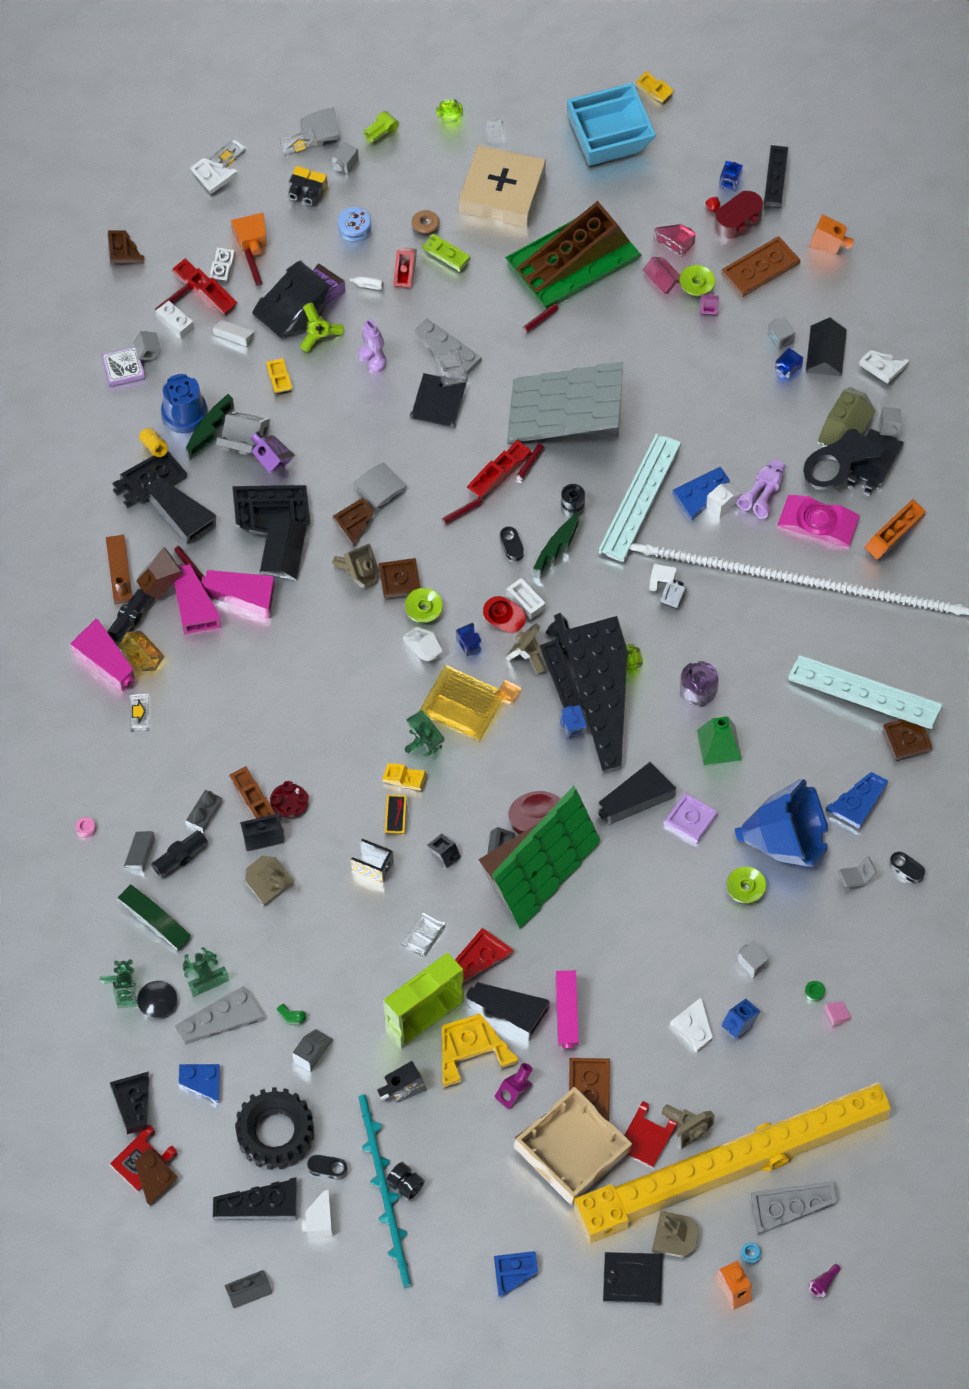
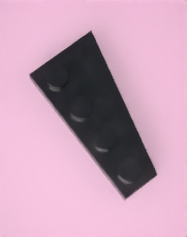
M297 1177L290 1178L284 1182H273L271 1185L263 1187H252L251 1190L236 1191L213 1197V1220L296 1219Z

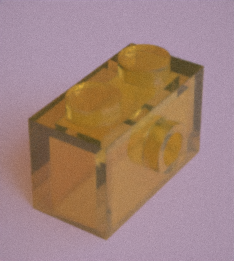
M142 631L127 632L118 646L141 672L155 671L165 657Z

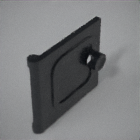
M423 373L410 418L455 427L467 382Z
M605 1252L603 1302L643 1303L660 1306L663 1254Z

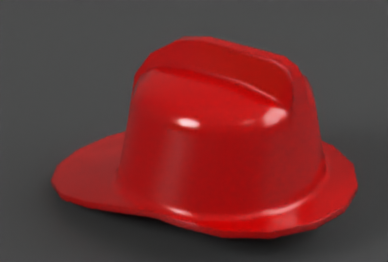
M494 596L488 599L483 606L485 619L505 632H517L526 622L524 610L505 597Z

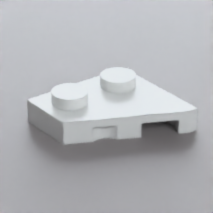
M205 158L190 168L191 172L210 194L238 175L236 169L225 168L222 164L213 163Z
M870 350L860 359L859 365L888 384L908 366L909 360L905 358L903 361L892 359L893 355L881 354L880 352Z
M700 998L671 1020L670 1024L696 1052H699L713 1039L703 1002Z

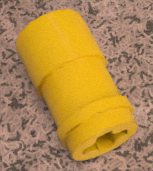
M145 428L139 434L140 442L150 450L152 455L162 457L167 453V443L161 439L153 428Z

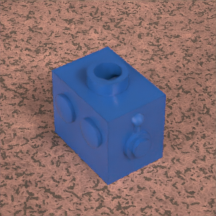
M580 705L568 706L561 710L559 717L560 725L564 730L566 739L585 734L587 726Z
M745 998L729 1010L721 1026L734 1038H738L754 1025L761 1011Z

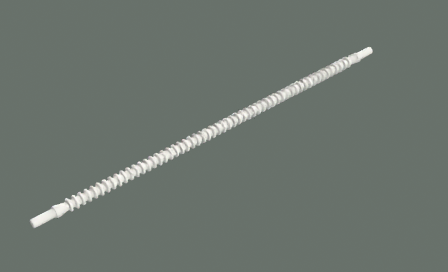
M632 543L629 549L642 552L647 556L666 557L667 560L672 558V560L677 559L678 562L682 560L683 563L688 561V564L693 562L694 565L698 563L699 566L704 564V567L709 565L710 568L714 566L715 569L720 567V570L725 568L726 571L730 569L731 572L736 570V573L741 571V574L746 572L747 575L751 573L752 576L757 574V577L762 575L763 578L767 576L768 579L773 577L774 580L778 578L779 581L783 579L784 582L788 580L792 583L794 581L795 584L799 582L800 585L806 584V586L811 585V587L816 586V588H827L828 591L833 589V592L838 590L839 593L843 591L844 594L849 592V595L854 593L855 596L859 594L860 597L865 595V598L870 596L871 599L876 597V600L881 598V601L886 599L887 602L891 600L892 603L897 601L898 604L902 602L903 605L907 603L908 606L913 604L914 607L918 605L919 608L923 606L925 609L928 607L930 610H941V612L946 611V613L953 612L958 616L960 614L969 615V608L962 607V604L952 605L950 602L946 604L945 601L940 603L939 600L935 602L934 599L930 601L929 598L924 600L923 597L919 599L918 596L912 597V595L907 596V594L902 595V593H891L890 590L885 592V589L880 591L879 588L875 590L874 587L869 589V586L867 588H864L863 585L858 587V584L853 586V583L848 585L847 582L842 584V581L840 583H837L836 580L832 582L831 579L826 581V578L821 580L820 577L818 579L815 576L811 578L810 575L805 577L804 574L800 576L799 573L795 575L794 572L789 574L788 571L784 573L783 570L778 571L777 569L772 570V568L767 569V567L751 566L750 563L745 565V563L740 564L739 561L735 563L734 560L729 562V559L724 561L723 558L719 560L718 557L713 559V556L708 558L707 555L703 557L702 554L697 556V553L692 555L691 552L687 554L686 551L681 553V550L676 552V549L673 551L670 548L666 550L665 547L660 549V546L656 548L650 544L645 546Z

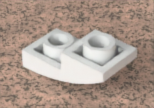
M217 247L215 260L211 266L210 279L213 277L215 280L227 282L232 269L235 250Z

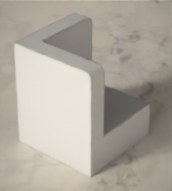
M654 564L649 590L657 591L659 581L673 583L676 568Z

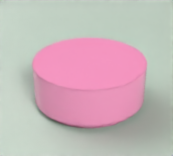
M83 817L77 821L76 830L81 837L87 838L95 833L96 825L93 819Z

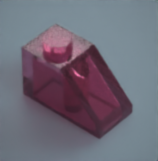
M682 224L661 226L654 229L653 240L683 257L695 244L696 233L691 228L685 227Z

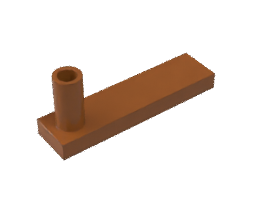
M125 536L106 537L114 605L128 603L133 596Z

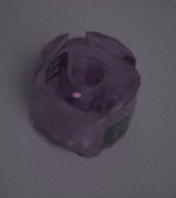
M704 661L687 664L680 676L681 697L688 703L698 705L699 707H704L707 703H710L718 692L719 677L715 667Z

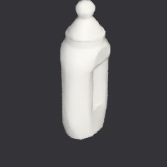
M365 276L350 279L351 282L362 288L383 290L384 282L379 279Z

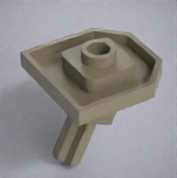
M370 544L345 553V558L334 557L332 564L335 567L345 569V573L351 574L353 581L360 587H365L377 581L379 568Z
M536 623L527 631H521L515 637L516 643L505 658L510 661L519 654L525 659L529 658L535 672L539 674L545 671L546 667L539 655L541 649L535 639V635L540 629V626Z
M261 856L246 868L245 883L262 905L266 904L294 881L276 857Z
M666 1104L661 1112L663 1116L677 1123V1145L680 1149L703 1137L714 1125L715 1115L712 1111H705L695 1115L686 1109L682 1112Z
M660 1211L652 1252L680 1258L687 1256L695 1251L699 1233L698 1226L691 1217Z

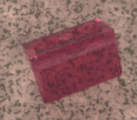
M653 256L643 268L647 276L664 294H669L675 284L680 283V274L665 258Z

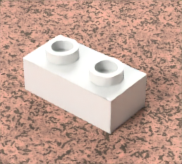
M169 300L155 311L156 318L180 339L194 329L193 321Z
M522 578L507 588V596L524 610L525 615L530 620L545 610V602Z

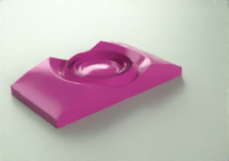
M788 495L777 527L849 548L860 515L841 505L821 503L810 496Z

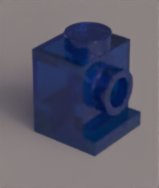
M726 161L720 175L719 188L736 192L742 175L743 165Z
M788 348L775 361L776 374L781 378L785 376L789 379L798 369L802 368L803 356Z
M473 622L456 630V640L466 657L476 655L481 651V638L474 631Z

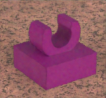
M714 293L701 295L700 314L718 315L719 296H714Z

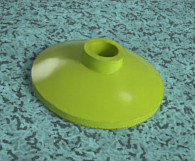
M692 265L681 272L679 282L685 292L694 296H701L713 290L715 276L707 267Z
M419 588L412 591L405 601L407 615L419 623L434 621L440 616L443 609L440 595L429 588ZM423 606L427 607L426 610H421L420 608Z
M739 867L728 876L727 891L738 902L753 903L764 895L766 880L762 873L755 868ZM743 886H748L749 889H748V890H745V889H743L742 887H743Z

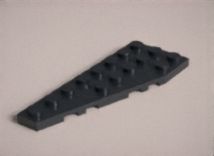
M614 616L562 631L603 773L622 768L628 650L618 617Z

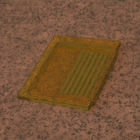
M444 665L418 714L480 742L506 692Z

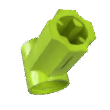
M383 111L377 116L374 123L363 130V135L369 143H374L384 134L393 133L398 128L399 122L387 111Z

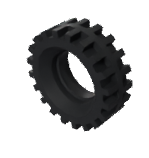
M272 1087V1092H265V1089L260 1090V1095H250V1101L248 1103L243 1102L241 1112H237V1123H235L237 1141L241 1152L246 1154V1158L249 1161H255L256 1166L261 1167L263 1164L267 1166L268 1170H272L273 1166H279V1170L284 1169L285 1164L295 1165L296 1159L300 1158L302 1160L305 1157V1151H310L311 1141L314 1140L311 1109H308L307 1102L305 1100L301 1101L297 1093L289 1094V1090L285 1088L283 1092H279L277 1087ZM278 1113L285 1115L294 1124L292 1138L282 1146L271 1147L263 1144L256 1134L258 1123L262 1118L270 1114Z

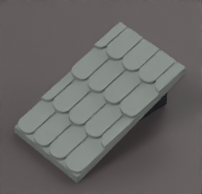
M623 362L597 364L593 367L573 368L569 371L541 373V375L513 379L507 444L515 443L517 440L523 442L577 433L619 436Z

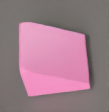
M842 1001L828 1003L824 1007V1011L833 1027L851 1019Z

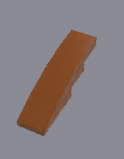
M247 766L229 774L231 782L253 819L275 814L269 801L264 797L257 782L251 776Z

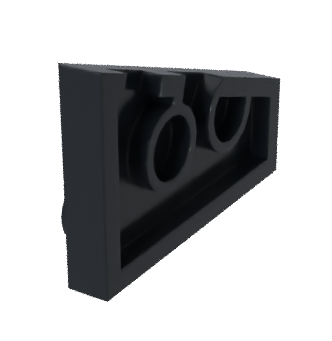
M149 1071L110 1082V1088L127 1135L146 1130Z

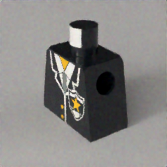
M413 1061L387 1074L384 1077L387 1085L377 1089L382 1100L393 1095L397 1102L427 1090Z

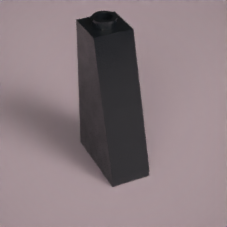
M161 477L157 480H151L146 485L145 496L186 544L216 524V515Z
M649 762L600 800L597 813L602 820L613 824L673 799L676 796V787Z
M479 982L476 983L474 988L470 987L466 993L468 1007L528 1041L550 1009V1001L547 999Z

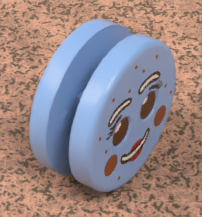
M351 207L342 211L338 217L340 235L352 242L365 239L371 232V218L368 212L359 207Z

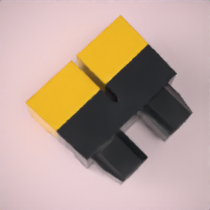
M296 166L289 180V199L297 200L299 196H303L304 202L311 206L315 201H320L321 193L328 186L327 175L316 171L311 172L309 169Z

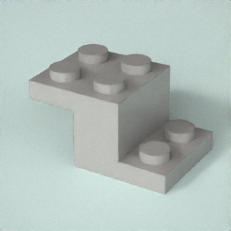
M239 411L228 413L225 417L222 436L217 437L216 445L221 446L223 450L232 451V449L239 450L238 453L249 455L256 446L251 437L258 431L263 435L264 428L269 426L270 419Z

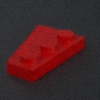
M481 928L455 959L463 969V984L512 955L514 950L487 930Z

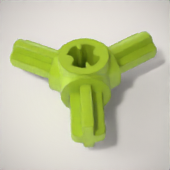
M312 302L303 306L309 320L306 331L308 334L300 345L303 351L309 352L317 339L320 340L322 337H327L328 334L343 335L344 326L342 324H330L328 321L323 320L322 316H318Z

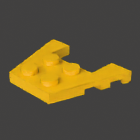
M480 1013L442 1025L443 1088L461 1082L455 1063L490 1051H495L501 1069L518 1064L517 1056L508 1049L506 1043L498 1037L496 1031Z

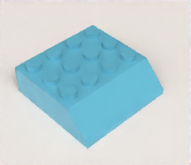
M633 82L567 100V115L589 166L639 153L656 138V134Z

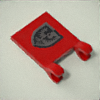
M150 1124L147 1125L146 1130H142L110 1163L138 1192L142 1189L134 1162L148 1148L165 1164L178 1155L176 1149L173 1146H169L161 1156L146 1142L155 1135V1130Z

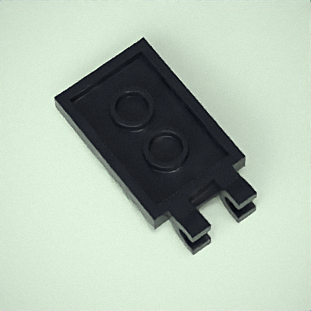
M870 428L866 437L873 442L881 444L884 447V454L879 460L868 459L858 463H851L847 486L854 489L859 478L867 482L864 493L871 496L875 486L881 487L903 448L904 442L890 436L880 435V432Z
M167 451L162 457L153 455L121 473L120 480L112 483L115 487L113 492L116 496L123 493L125 489L129 492L123 495L125 500L123 504L128 509L137 500L140 503L148 500L145 496V487L151 480H157L161 477L171 485H175L187 478V472L171 453Z

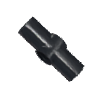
M138 589L130 601L121 606L117 619L107 631L113 640L122 642L132 626L135 627L139 624L142 612L151 602L152 596L145 594L142 589Z
M197 830L183 841L172 843L167 852L152 862L151 866L155 873L162 878L177 866L182 867L189 863L195 853L208 845V840L201 831Z

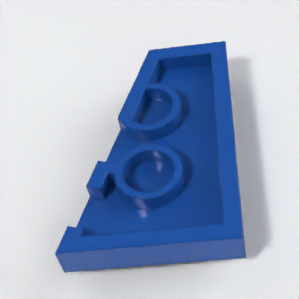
M718 467L673 489L672 494L692 521L696 514L706 507L707 495L720 484L730 483V479L723 469Z
M870 772L857 782L852 789L839 796L838 800L830 803L825 811L860 829L888 785V780Z

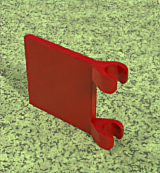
M642 1101L624 1134L632 1143L630 1153L627 1155L654 1168L669 1138L676 1129L677 1123L669 1119L666 1127L663 1128L644 1118L649 1110V1104Z

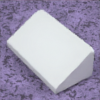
M223 320L213 328L215 336L244 346L249 344L254 334L252 330Z

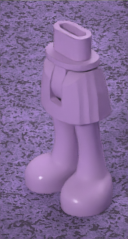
M367 319L362 330V338L366 345L359 348L358 357L363 361L370 360L368 363L369 370L373 373H378L386 367V356L382 350L385 343L376 324L371 319Z
M776 459L768 463L755 476L756 483L748 493L739 496L737 500L738 507L748 511L753 506L756 516L766 518L770 513L768 499L773 491H777L780 488L786 465ZM763 488L764 491L762 495L757 499V501L754 504L757 494Z

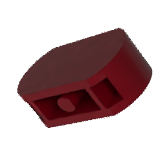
M742 191L717 209L715 214V229L717 233L725 238H736L738 235L744 234L753 224L759 223L763 210V200L760 195L753 191Z

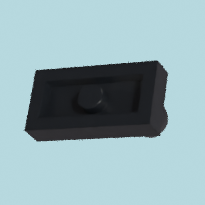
M561 613L553 615L555 621L548 626L545 633L551 636L559 635L556 639L559 641L562 652L566 651L568 653L562 631L570 628L568 620Z

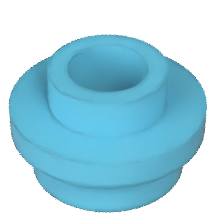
M747 1243L741 1248L740 1254L746 1263L753 1264L760 1260L762 1252L757 1244ZM752 1251L755 1255L750 1257L747 1255V1252Z

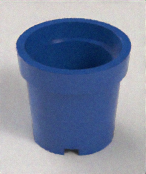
M186 374L171 376L165 386H163L162 421L173 432L182 434L194 432L208 413L206 401L201 395L199 384L195 378L187 377Z

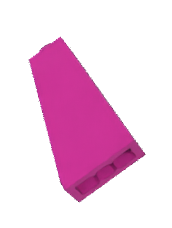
M178 565L183 573L174 582L184 634L221 628L220 616L191 565Z
M214 570L206 571V576L202 577L201 584L209 597L265 618H270L275 589L274 576Z
M95 619L70 643L72 653L121 691L131 686L134 682L133 668L98 619Z
M576 970L556 971L558 1046H562V1049H574V1045L579 1043Z

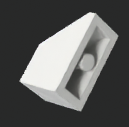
M733 483L720 484L707 495L706 507L721 518L737 504L739 496L744 494V492Z
M416 627L402 637L406 644L422 660L433 661L443 651L431 631Z
M324 1190L305 1211L306 1219H302V1231L307 1232V1238L332 1236L329 1190Z

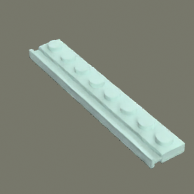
M657 433L655 434L599 548L600 554L604 553L610 558L621 562L625 561L630 546L634 542L676 457L681 442L665 436L661 437Z
M801 655L798 656V660L788 676L790 681L929 729H933L943 706L941 703Z

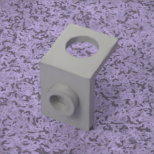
M870 856L866 857L858 867L843 868L837 871L846 888L865 886L878 873ZM866 864L870 867L869 875L865 873Z

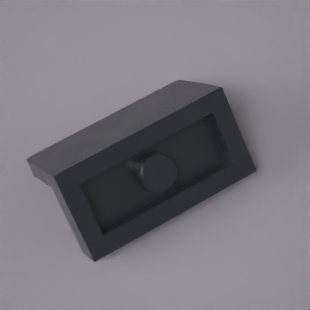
M279 814L240 822L246 851L285 842Z

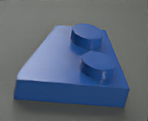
M179 1064V1086L186 1090H192L195 1094L201 1097L205 1096L218 1104L220 1064Z
M535 1251L494 1256L498 1297L504 1296L538 1273Z

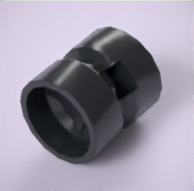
M568 484L561 491V511L570 518L575 513L582 515L585 510V491L578 484Z
M400 1162L389 1173L386 1183L394 1190L399 1189V1194L409 1201L419 1193L425 1180L417 1173H412V1169L404 1162Z

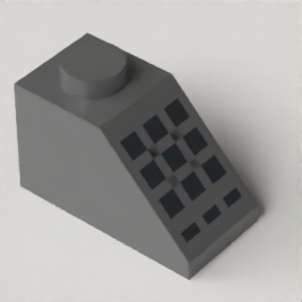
M317 1029L308 1033L302 1038L292 1053L294 1063L311 1072L333 1041V1038Z

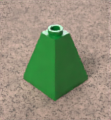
M728 716L712 718L697 729L703 765L742 760L736 727Z

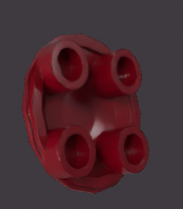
M285 781L282 785L276 787L270 796L272 809L282 817L292 818L299 816L308 806L309 796L301 786L293 784L291 781Z

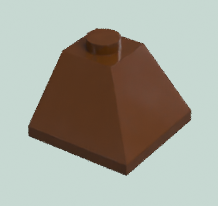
M163 547L139 574L136 582L145 594L160 599L183 571L167 549Z

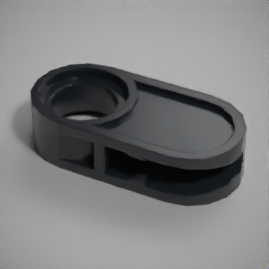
M510 526L504 527L500 531V542L508 560L518 562L524 556L522 542L515 528ZM507 533H511L514 537L510 540H507L503 536Z
M898 851L891 855L889 865L894 872L912 884H918L923 881L925 869L920 863L904 852ZM901 858L905 863L902 866H898L894 863V859Z
M313 1155L307 1162L309 1173L315 1177L341 1180L348 1173L347 1164L341 1158ZM340 1164L344 1170L336 1174L332 1171L334 1165Z

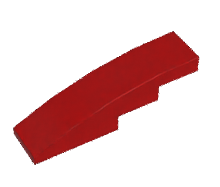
M186 258L172 269V272L184 284H188L193 292L225 315L237 304V301L213 277L210 279L200 268L196 269Z
M517 440L507 452L504 450L494 461L491 460L468 484L467 489L481 499L510 476L531 455V450Z

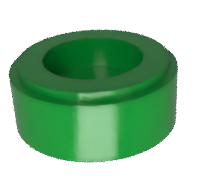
M819 981L809 982L805 987L806 998L812 1002H818L823 999L825 995L824 985Z

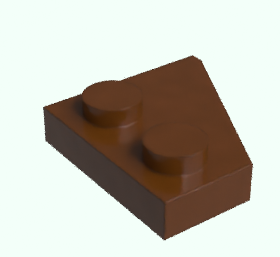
M108 230L110 263H144L145 257L140 255L136 244L130 239L126 230Z
M361 498L333 515L332 519L353 547L372 518L374 511L366 500Z
M150 1148L134 1162L148 1205H151L178 1178Z

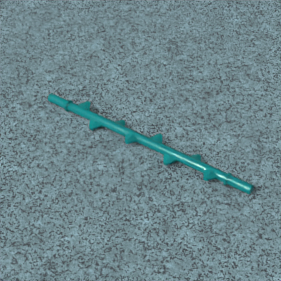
M363 1094L358 1096L362 1111L361 1116L364 1119L369 1141L362 1146V1151L372 1153L377 1175L370 1180V1183L380 1187L385 1207V1213L379 1217V1222L389 1224L394 1245L387 1254L397 1259V1268L400 1271L403 1287L407 1288L411 1286V1281L407 1268L408 1263H406L401 1239L407 1235V1231L398 1228L392 1205L399 1199V1195L390 1192L388 1189L384 1168L390 1164V1160L381 1157L375 1134L382 1128V1124L372 1121V1113L369 1109L367 1096Z

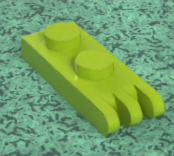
M432 234L430 239L428 238L425 241L426 243H423L421 246L424 251L459 272L470 261V255L435 234Z

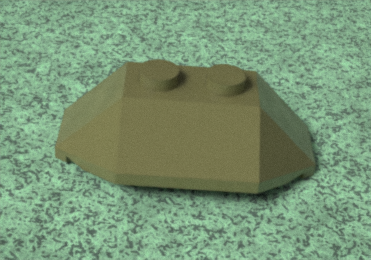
M852 387L844 389L827 416L817 443L824 446L835 443L849 429H856L859 433L863 434L876 411L867 394Z

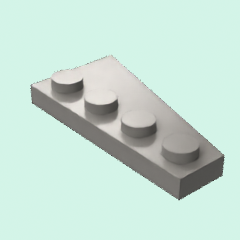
M427 318L415 329V334L434 353L435 358L438 361L440 360L445 366L446 371L452 374L454 380H463L482 361L480 355Z
M242 986L176 1024L175 1029L183 1042L188 1044L208 1038L215 1033L229 1031L228 1029L247 1026L248 1023L257 1020L258 1022L263 1021L265 1018L246 988Z
M833 1181L751 1192L757 1235L837 1202Z

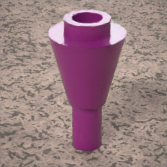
M834 1264L827 1272L809 1282L810 1292L816 1297H825L834 1276L841 1270L840 1266Z

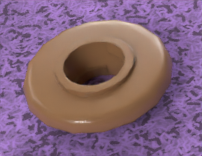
M422 210L413 216L411 223L417 232L427 234L435 231L439 227L440 221L436 213ZM423 221H429V222H430V223L427 224V225L421 224V222H423Z

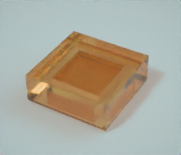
M504 680L495 697L512 706L521 693V688Z

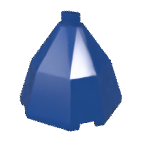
M799 779L771 795L742 824V827L735 828L738 842H746L748 845L780 862L808 867L815 866L828 851V844L823 843V833L828 832V824L816 789L814 787H807L805 779Z

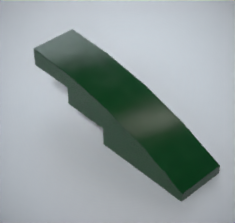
M229 394L222 398L207 413L193 432L186 446V454L189 460L217 439L216 430L224 425L225 415L234 409L233 398Z
M575 513L550 538L533 567V578L541 579L546 564L554 567L559 552L567 554L579 526L580 514Z
M130 884L116 898L144 926L147 925L160 938L163 937L176 951L191 936L170 915Z

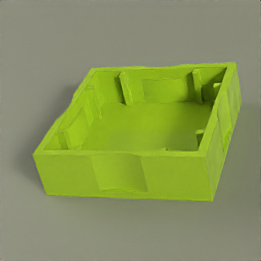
M448 952L383 999L386 1032L401 1049L464 1003V990L462 989L463 969Z

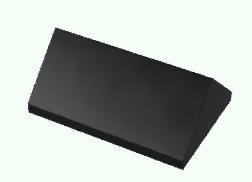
M831 317L810 327L806 373L842 376L847 329Z
M292 518L270 519L259 573L296 581L307 527Z

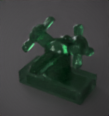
M423 710L406 719V723L411 728L409 732L415 736L414 741L405 747L406 753L409 754L422 745L428 750L423 753L425 757L434 755L438 750L442 749L441 743L444 742V737Z
M205 947L200 949L203 954L197 953L195 955L196 962H190L189 954L184 956V976L188 978L189 970H194L198 977L188 982L192 997L229 981L225 966L214 971L211 970L209 962L212 961L217 965V955L209 950L207 951Z
M132 959L120 962L114 961V965L118 966L114 968V973L118 975L100 976L99 979L103 984L113 983L117 1008L138 1007L135 991L136 984L132 979V973L135 970L129 966L133 964Z

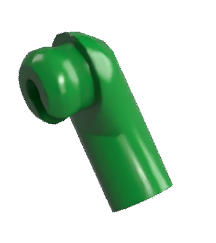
M281 1004L277 1008L279 1014L288 1024H299L307 1018L304 1011H290L285 1004Z

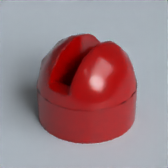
M712 197L706 200L705 205L709 211L716 212L720 208V201L718 197Z

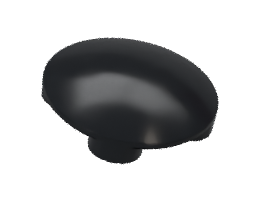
M152 981L144 985L139 991L137 1004L145 1017L161 1018L174 1012L177 1004V994L169 983Z

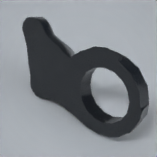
M849 429L841 439L818 449L807 458L803 469L805 479L817 490L828 491L835 489L847 478L851 463H858L868 459L879 460L884 454V447L862 435L856 429ZM831 459L838 462L840 466L839 472L833 479L819 481L813 477V468L820 461Z

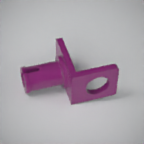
M522 1063L517 1073L503 1080L495 1094V1098L506 1108L510 1109L518 1095L532 1087V1083L527 1080L533 1071L531 1065ZM503 1090L509 1091L511 1095L510 1101L503 1098Z

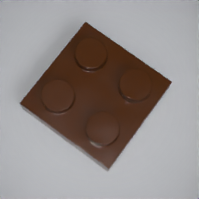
M416 558L378 563L384 599L408 596L412 591L421 588Z
M903 719L883 724L882 728L895 760L932 751V744L925 727Z

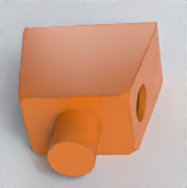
M264 213L231 220L232 233L242 251L251 249L252 255H260L262 253L261 248L267 246Z
M822 214L809 247L836 254L840 246L851 249L854 239L844 236L847 230L845 225Z
M735 1261L717 1271L715 1276L733 1310L752 1302V1286L739 1261Z

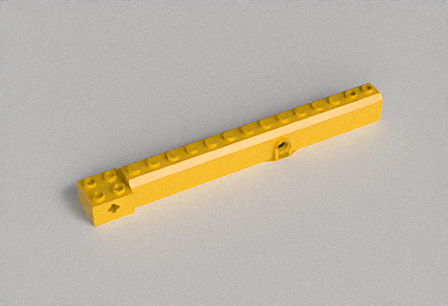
M874 1083L777 1123L771 1124L767 1122L761 1124L752 1133L619 1186L613 1187V1184L577 1197L574 1199L575 1212L591 1244L628 1229V1223L754 1172L773 1171L787 1165L794 1156L884 1121L889 1117L891 1109L889 1101L881 1085Z

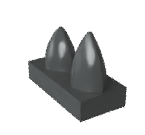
M204 790L186 819V824L204 832L222 803V797L213 794L212 791Z

